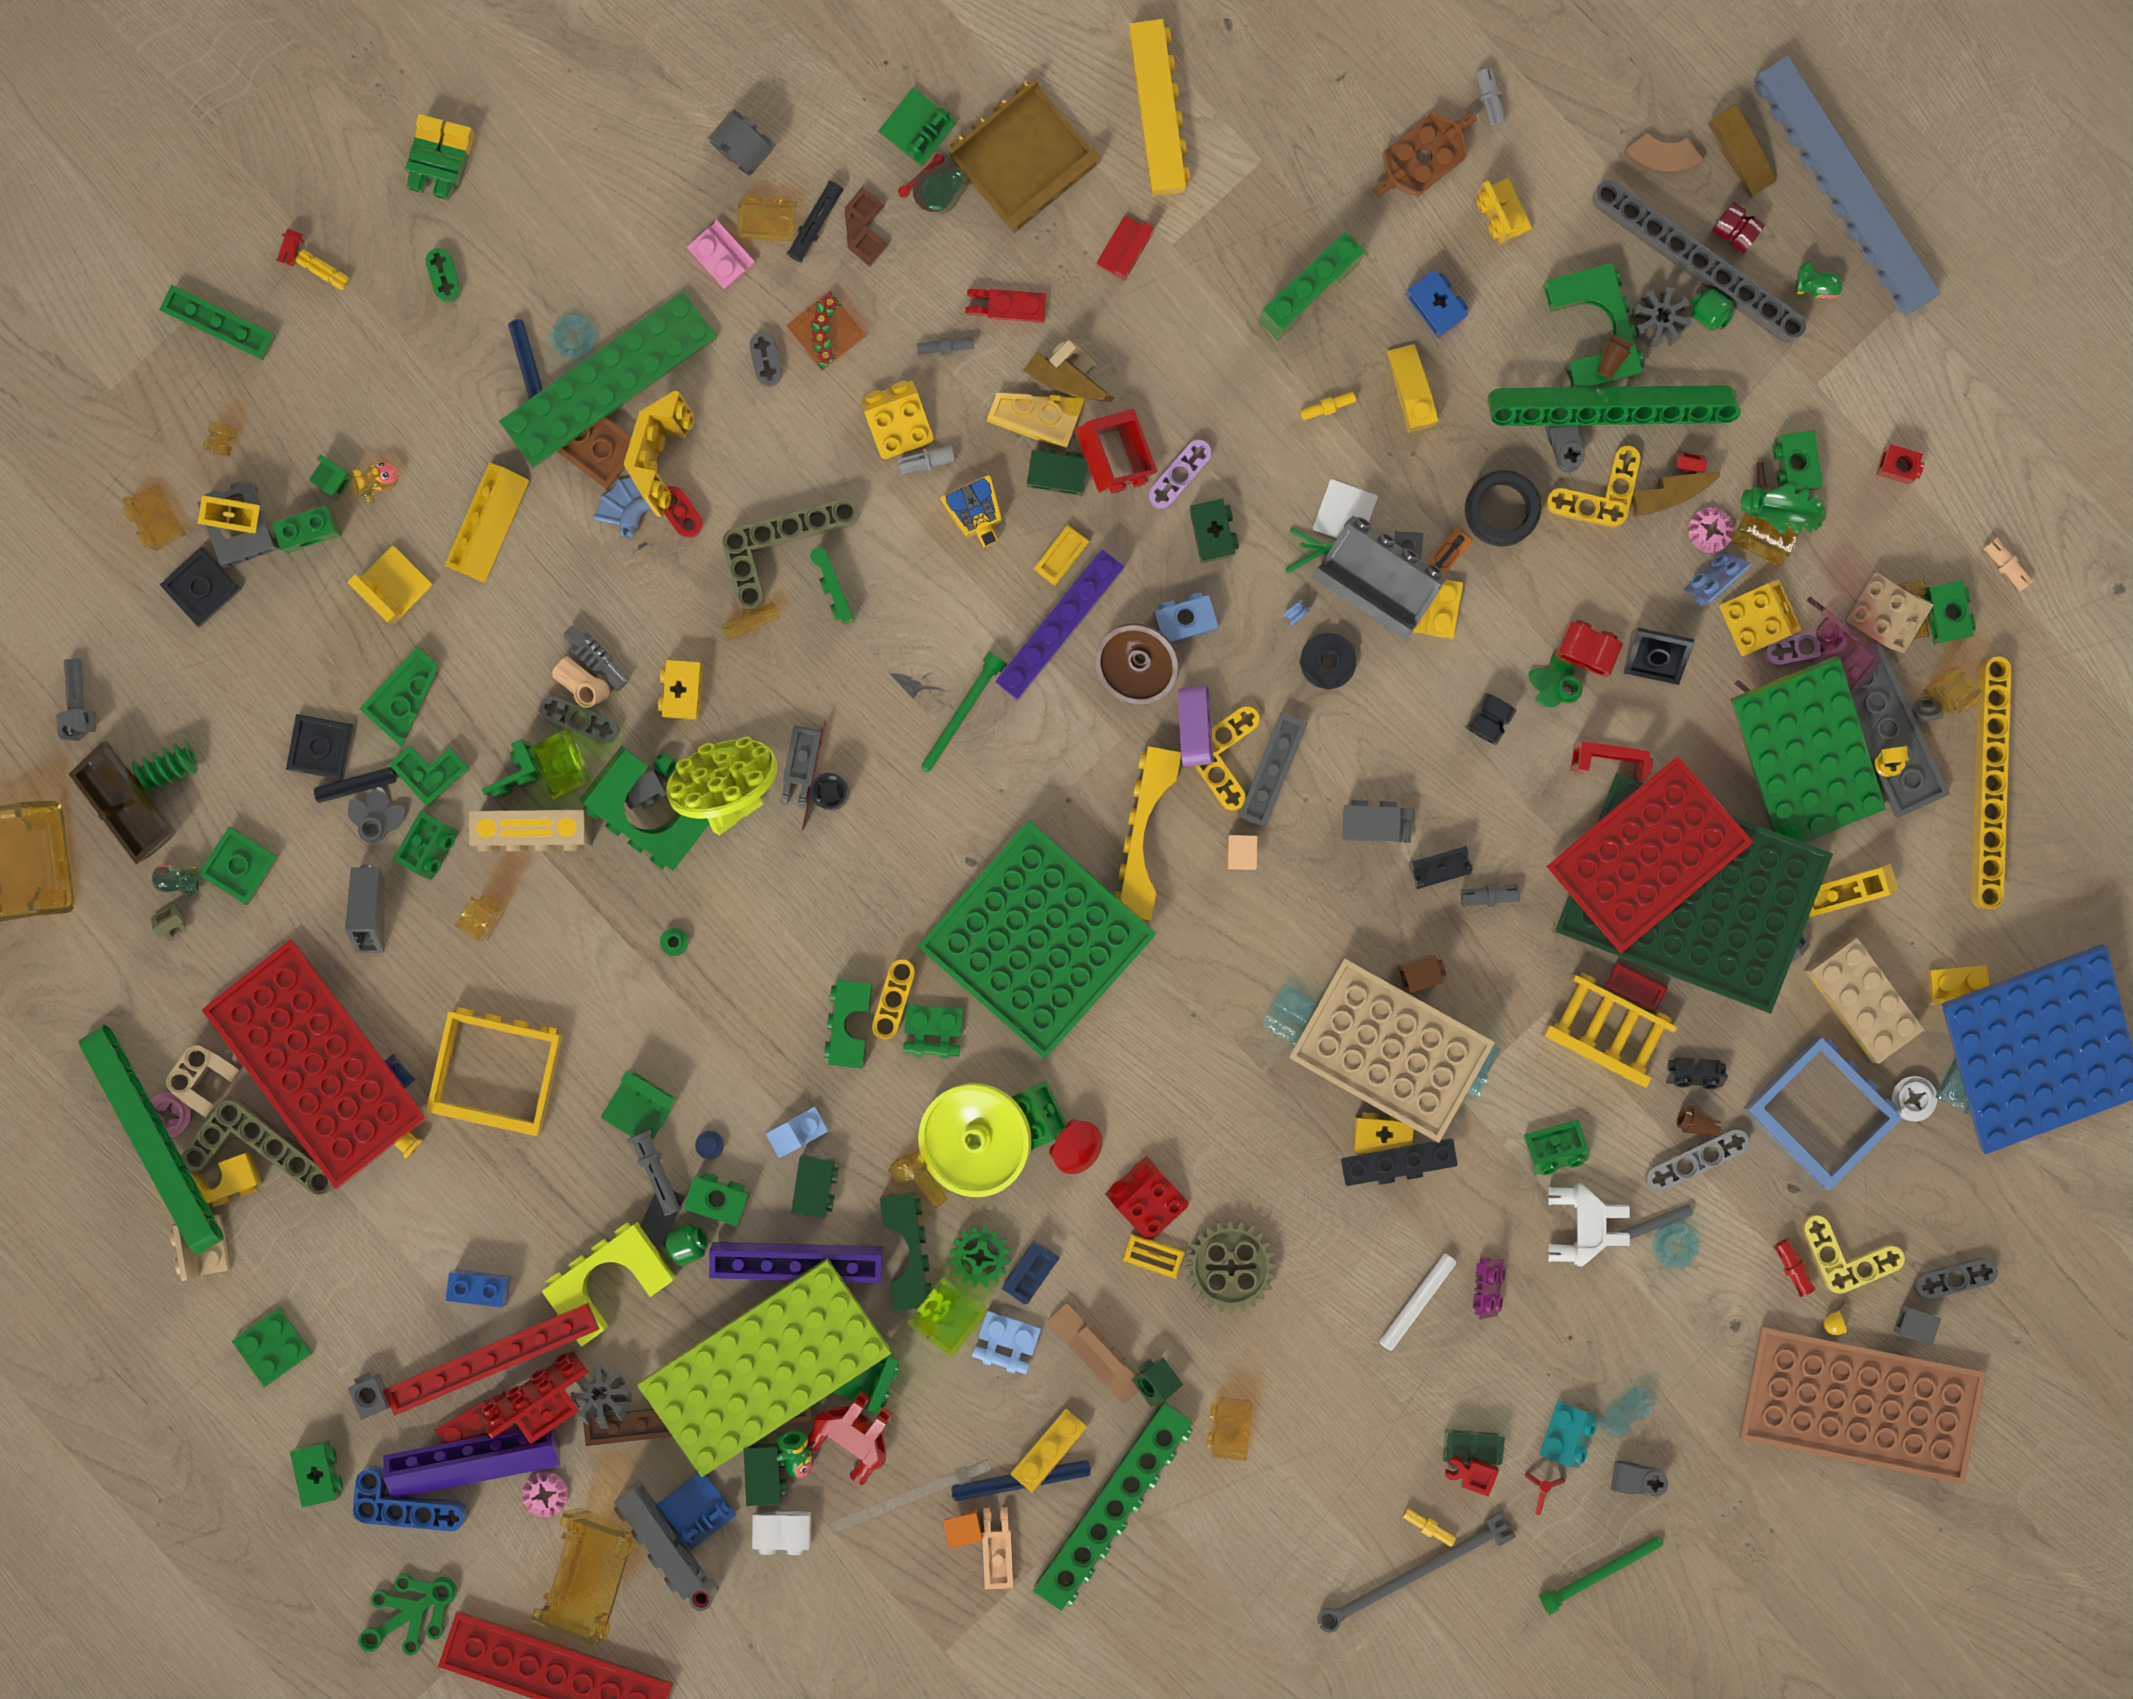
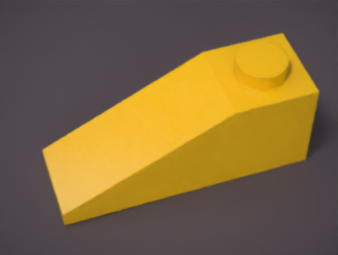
M1415 344L1388 350L1387 354L1407 432L1411 433L1436 426L1439 421Z
M1891 863L1822 883L1810 917L1885 897L1899 891Z

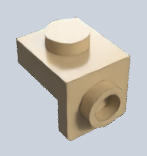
M1070 340L1066 343H1060L1054 349L1053 357L1049 360L1057 369L1066 360L1073 363L1086 375L1095 366V362L1077 344Z

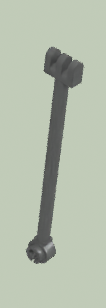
M1499 1511L1484 1519L1488 1529L1340 1608H1325L1321 1610L1317 1617L1318 1625L1322 1624L1320 1629L1328 1633L1336 1631L1341 1621L1345 1620L1346 1617L1492 1539H1495L1498 1546L1514 1539L1516 1536L1513 1531L1504 1535L1501 1533L1511 1527L1508 1521L1499 1525L1496 1524L1497 1521L1505 1517L1503 1511ZM1325 1615L1333 1616V1621L1330 1624L1323 1622Z

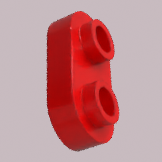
M667 486L671 497L676 496L678 498V503L675 506L669 505L664 510L665 516L682 537L694 538L698 536L703 529L701 516L679 487ZM688 519L694 521V526L691 529L684 527V523Z

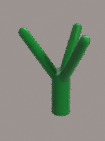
M1290 528V533L1309 542L1300 543L1301 548L1317 551L1287 567L1285 571L1290 573L1318 556L1328 554L1334 543H1322L1295 528Z

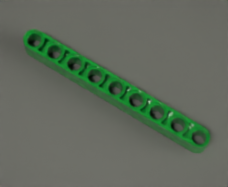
M1727 385L1498 388L1491 391L1487 397L1491 420L1497 426L1726 424L1737 420L1741 414L1734 388Z
M101 1025L81 1038L79 1046L186 1244L194 1254L199 1256L224 1240L223 1232L117 1037L107 1025Z

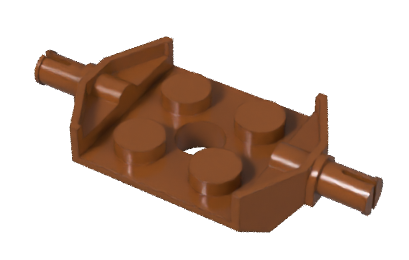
M1469 111L1461 119L1454 122L1451 119L1431 112L1427 118L1392 146L1383 150L1382 156L1386 177L1377 186L1372 188L1374 193L1377 192V196L1381 198L1391 188H1397L1408 195L1420 196L1466 159L1467 151L1463 134L1466 128L1477 121L1475 115L1472 117L1473 113ZM1419 150L1429 151L1431 161L1427 164L1418 162L1416 153Z

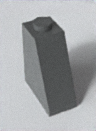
M373 865L351 867L345 931L355 953H384V877L380 868Z

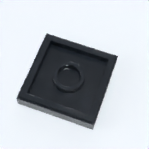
M203 547L197 550L160 584L197 627H201L242 590Z
M296 714L286 770L344 780L354 725Z

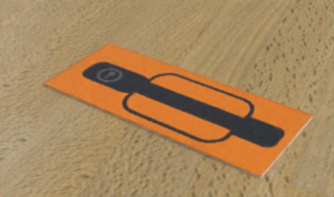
M1456 527L1426 564L1437 566L1444 575L1473 540Z

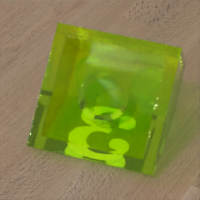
M569 728L530 747L552 800L575 793L592 784L593 780L573 732Z
M942 1277L907 1324L953 1358L985 1317L987 1309L965 1291Z

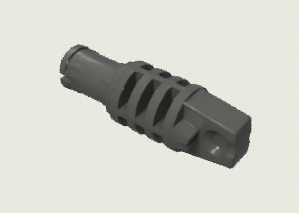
M573 625L564 632V638L572 645L569 650L594 675H601L617 692L628 683L629 679L612 663V656L587 632L582 635Z

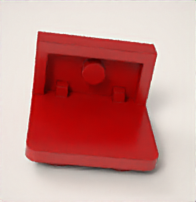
M1147 1156L1136 1163L1124 1177L1115 1182L1105 1193L1116 1209L1144 1238L1149 1240L1154 1239L1189 1206L1186 1198L1170 1183Z

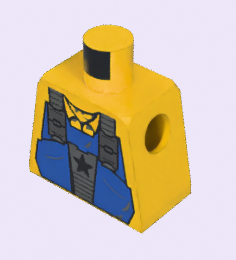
M990 475L940 497L942 504L966 538L977 534L983 548L999 541L993 526L1001 523L1002 518Z

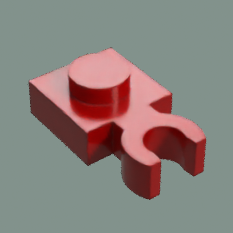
M1451 1456L1450 1463L1458 1466V1469L1456 1471L1445 1469V1477L1449 1480L1463 1479L1461 1482L1462 1488L1489 1497L1499 1473L1498 1467L1471 1458L1469 1465H1466L1461 1458Z

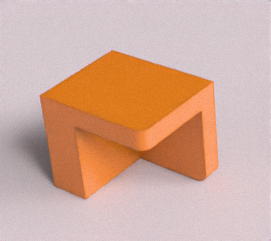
M977 1508L967 1510L965 1515L944 1520L943 1524L949 1549L983 1541Z

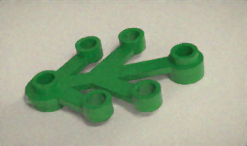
M407 1573L400 1574L394 1581L395 1588L399 1592L412 1590L427 1594L420 1600L389 1595L384 1589L376 1590L371 1596V1604L374 1607L382 1608L385 1606L403 1611L378 1628H366L358 1638L361 1649L366 1652L377 1650L385 1636L410 1620L407 1638L402 1644V1650L406 1655H415L421 1647L419 1634L424 1610L433 1604L432 1620L426 1627V1635L432 1640L440 1638L444 1633L442 1621L445 1606L450 1604L457 1595V1586L448 1577L441 1576L432 1582L412 1579ZM399 1579H407L408 1587H401ZM439 1586H445L448 1589L447 1595L439 1593ZM376 1594H382L384 1596V1603H378L376 1601ZM431 1626H438L440 1633L438 1635L432 1634L430 1631ZM368 1634H374L377 1641L375 1643L369 1642ZM407 1642H414L416 1649L414 1651L409 1650Z

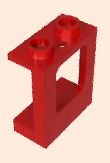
M1581 741L1574 744L1570 772L1584 773L1590 771L1591 757H1599L1635 763L1633 779L1642 781L1646 780L1647 775L1652 773L1653 758H1649L1650 751Z

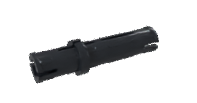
M828 180L825 189L815 203L804 225H800L797 229L798 235L786 253L789 257L797 262H803V258L812 243L817 242L819 239L818 233L831 213L840 194L844 191L841 186ZM828 199V202L826 203V205H825L824 209L822 210L820 216L817 218V216H818L819 212L821 211L823 205L825 204L826 200ZM814 225L812 230L808 234V231L810 230L811 226ZM808 234V236H807L805 242L802 244L804 238H805L806 235Z

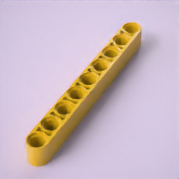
M2000 656L1984 660L1978 670L1971 899L1973 904L1980 909H1995L2002 904L2004 899L2011 665L2007 659ZM1992 663H1996L2000 668V674L1997 678L1990 673L1989 668ZM1991 691H1995L1999 696V703L1996 706L1989 702L1988 697ZM1990 719L1995 720L1998 724L1996 734H1992L1988 730L1987 725ZM1990 747L1994 748L1997 752V759L1994 763L1987 758V750ZM1988 776H1992L1996 780V788L1993 791L1989 790L1986 786ZM1988 804L1994 806L1996 811L1992 819L1985 815V807ZM1988 832L1993 834L1995 839L1993 846L1990 848L1984 843V836ZM1986 861H1990L1994 867L1993 873L1990 876H1987L1983 871V865ZM1986 889H1989L1993 894V899L1989 904L1982 900V893Z

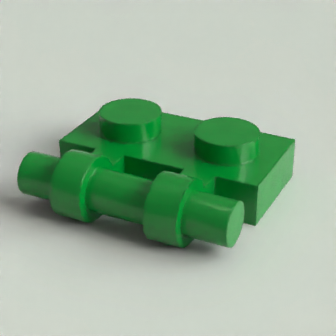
M906 1005L904 1033L915 1034V1043L904 1042L903 1053L914 1054V1057H923V1054L940 1055L942 1059H948V1056L960 1057V1045H949L950 1036L961 1037L963 1008ZM924 1035L941 1036L940 1044L924 1043Z

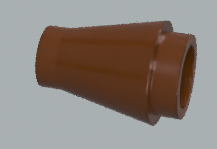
M1612 335L1610 340H1606L1596 372L1612 379L1616 371L1632 353L1630 352L1632 344Z
M1683 1106L1676 1121L1677 1127L1682 1129L1683 1133L1717 1137L1721 1130V1121L1712 1118L1694 1106Z

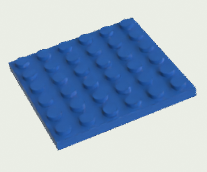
M2104 944L1941 1003L1979 1146L1985 1155L2133 1100V1048L2108 949Z

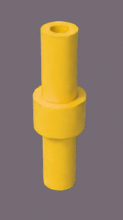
M1352 391L1335 398L1329 396L1321 399L1320 403L1299 410L1301 418L1305 421L1321 414L1325 416L1335 413L1338 408L1355 403L1356 397Z
M1406 1508L1402 1518L1419 1527L1421 1533L1428 1537L1433 1536L1450 1547L1453 1546L1457 1537L1439 1527L1438 1522L1430 1517L1426 1519L1409 1508Z

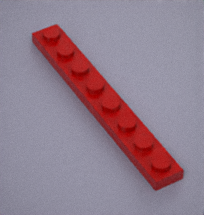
M586 1303L389 1386L383 1392L393 1415L396 1416L593 1333L600 1328L589 1303Z

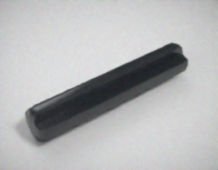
M392 767L318 786L313 790L314 797L317 803H322L389 785L397 781V774Z

